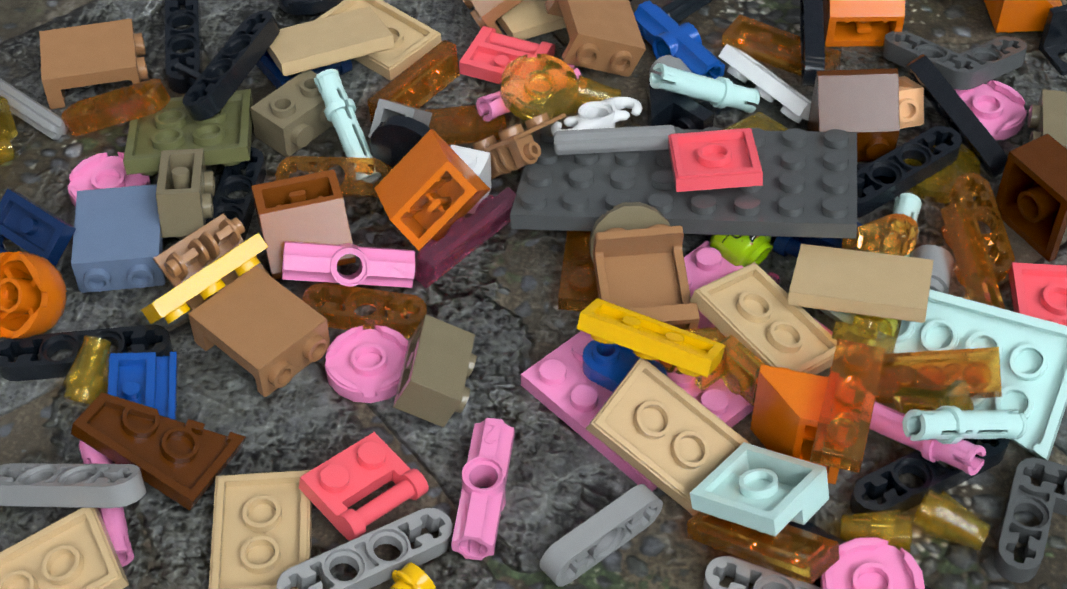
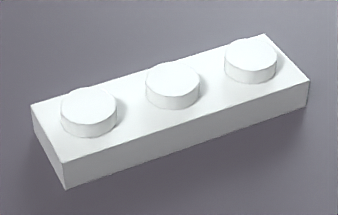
M729 44L725 45L718 57L730 65L727 69L728 73L744 83L748 79L756 84L755 89L758 90L760 97L770 103L776 99L783 105L780 111L797 123H800L802 119L809 120L811 100L746 52Z

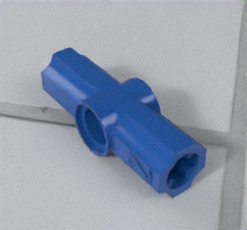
M650 0L639 4L634 12V16L641 36L652 45L656 59L665 55H671L681 59L695 74L714 79L724 75L725 64L702 45L700 34L694 25L689 22L679 25Z

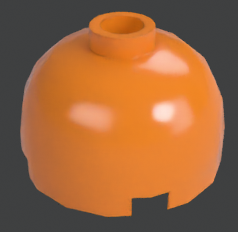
M21 251L0 253V337L22 339L44 334L58 323L64 313L67 297L66 285L61 273L50 261L32 253Z

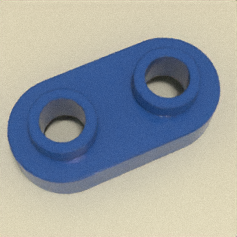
M593 340L583 350L582 368L588 379L614 392L640 357L636 356L633 350L621 345L603 344ZM647 360L667 376L665 368L659 362Z

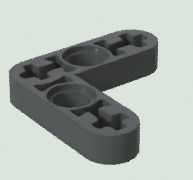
M892 31L885 35L882 55L884 58L906 68V64L924 54L953 89L969 90L1023 66L1027 44L1014 37H998L958 54L915 34L904 31Z
M1034 457L1024 459L1018 464L1010 485L994 554V566L1003 578L1011 582L1024 583L1029 582L1036 576L1044 557L1053 512L1067 516L1066 465ZM1030 477L1039 479V486L1032 485ZM1058 484L1063 485L1060 494L1055 492ZM1019 511L1032 513L1038 518L1040 524L1035 527L1024 526L1016 520L1014 514ZM1017 542L1026 544L1022 557L1023 563L1014 561L1013 552Z

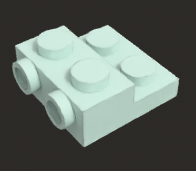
M744 442L690 492L692 509L776 536L790 521L805 525L829 500L827 468Z

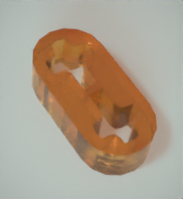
M897 213L890 214L857 227L856 239L843 238L841 249L868 250L866 252L905 256L911 253L916 246L918 225L910 216Z

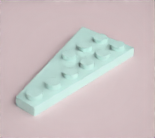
M931 289L929 291L925 323L820 310L966 410H1019L1018 414L1023 413L1025 415L1027 429L1023 437L1010 440L1035 457L1049 460L1067 406V326Z

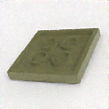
M251 89L236 90L216 115L203 121H195L191 118L182 103L183 97L133 102L123 158L126 175L141 174L148 176L157 174L159 172L161 151L203 148L206 166L216 164L233 166L242 161H250L252 134L250 107L253 106Z

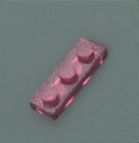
M507 187L497 196L488 195L469 218L460 217L447 231V235L438 242L436 240L429 241L418 253L417 259L419 262L414 278L427 289L510 222V213L517 194Z

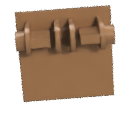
M547 112L524 121L527 129H523L522 125L518 123L498 132L501 140L497 141L495 136L492 135L472 144V146L476 150L491 153L492 180L526 165L534 164L541 155V148L538 143L534 142L531 133L567 116L563 113L550 119Z
M223 213L154 257L153 260L173 287H176L244 242L241 234L245 232V228L238 218L235 217L230 220ZM261 262L256 265L264 272H266L268 275H270L264 268V266L261 264ZM233 270L221 279L228 286L239 277ZM197 294L186 303L192 311L213 295L203 300L201 295Z

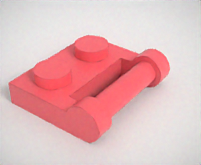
M483 26L459 61V71L462 75L500 85L513 81L518 83L541 75L546 65L549 66L552 63L555 54V44L546 41L538 44L496 33L495 28Z
M375 432L302 475L299 481V489L349 541L365 534L368 525L408 499L417 500L429 490L428 483L423 474L417 469H410ZM391 480L395 483L393 487L359 509H348Z

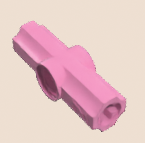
M284 241L282 280L339 283L348 287L359 284L412 288L415 274L414 250L361 247L350 243L332 245ZM345 254H353L360 258L359 269L352 275H343L337 271V262Z
M485 418L484 421L474 424L468 460L462 470V491L451 543L452 551L463 555L465 559L482 561L483 558L494 555L500 516L506 504L505 487L515 435L514 427L508 426L502 419Z

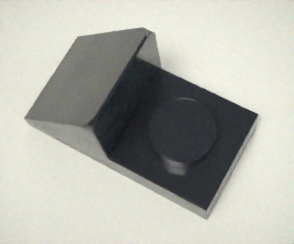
M649 80L648 126L672 125L681 129L698 130L713 127V112L685 95L662 89H654L651 87Z

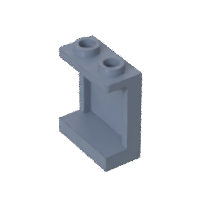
M157 184L77 191L74 222L76 230L73 234L71 266L80 292H101L165 285L166 276L153 260L163 250V238L156 201Z

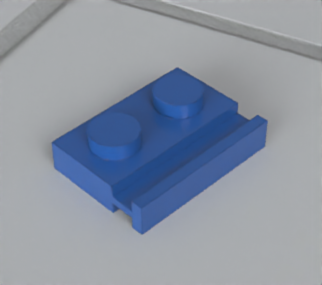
M156 352L110 353L107 394L155 408L160 416L176 420L177 352H170V356H156Z

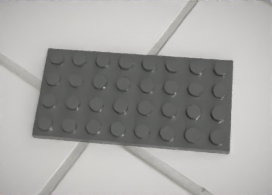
M552 124L534 131L533 140L540 146L541 155L534 164L524 166L510 213L511 229L592 231L595 221L602 214L613 209L614 206L624 202H641L660 211L669 221L670 226H682L684 234L856 239L857 132H846L840 129L814 132L797 128L786 131H764L760 128H750L752 129L763 172V186L676 192L669 149L557 155L554 150V136L550 129ZM674 126L676 134L722 130L718 127H708L703 130L681 129L679 127ZM562 127L561 129H570L573 127Z

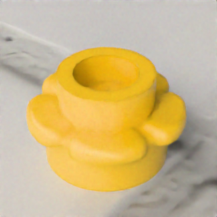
M408 562L401 570L392 571V578L395 583L390 589H436L430 577L412 562Z

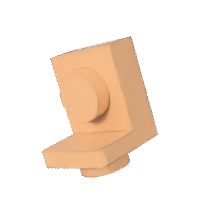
M906 76L899 77L900 129L924 124V87Z

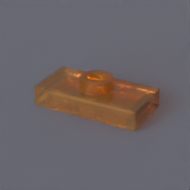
M476 105L425 110L432 113L429 128L433 129L448 145L478 142L492 135L495 136L496 140H501L498 132L507 129L505 114L487 122L483 120V116L478 114Z

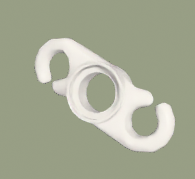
M618 96L602 101H591L579 107L578 115L567 117L564 120L565 126L573 128L561 129L562 123L556 121L550 129L554 136L556 131L615 128L616 122L626 121L630 117L628 111L621 109H632L631 114L637 117L643 108L637 99Z

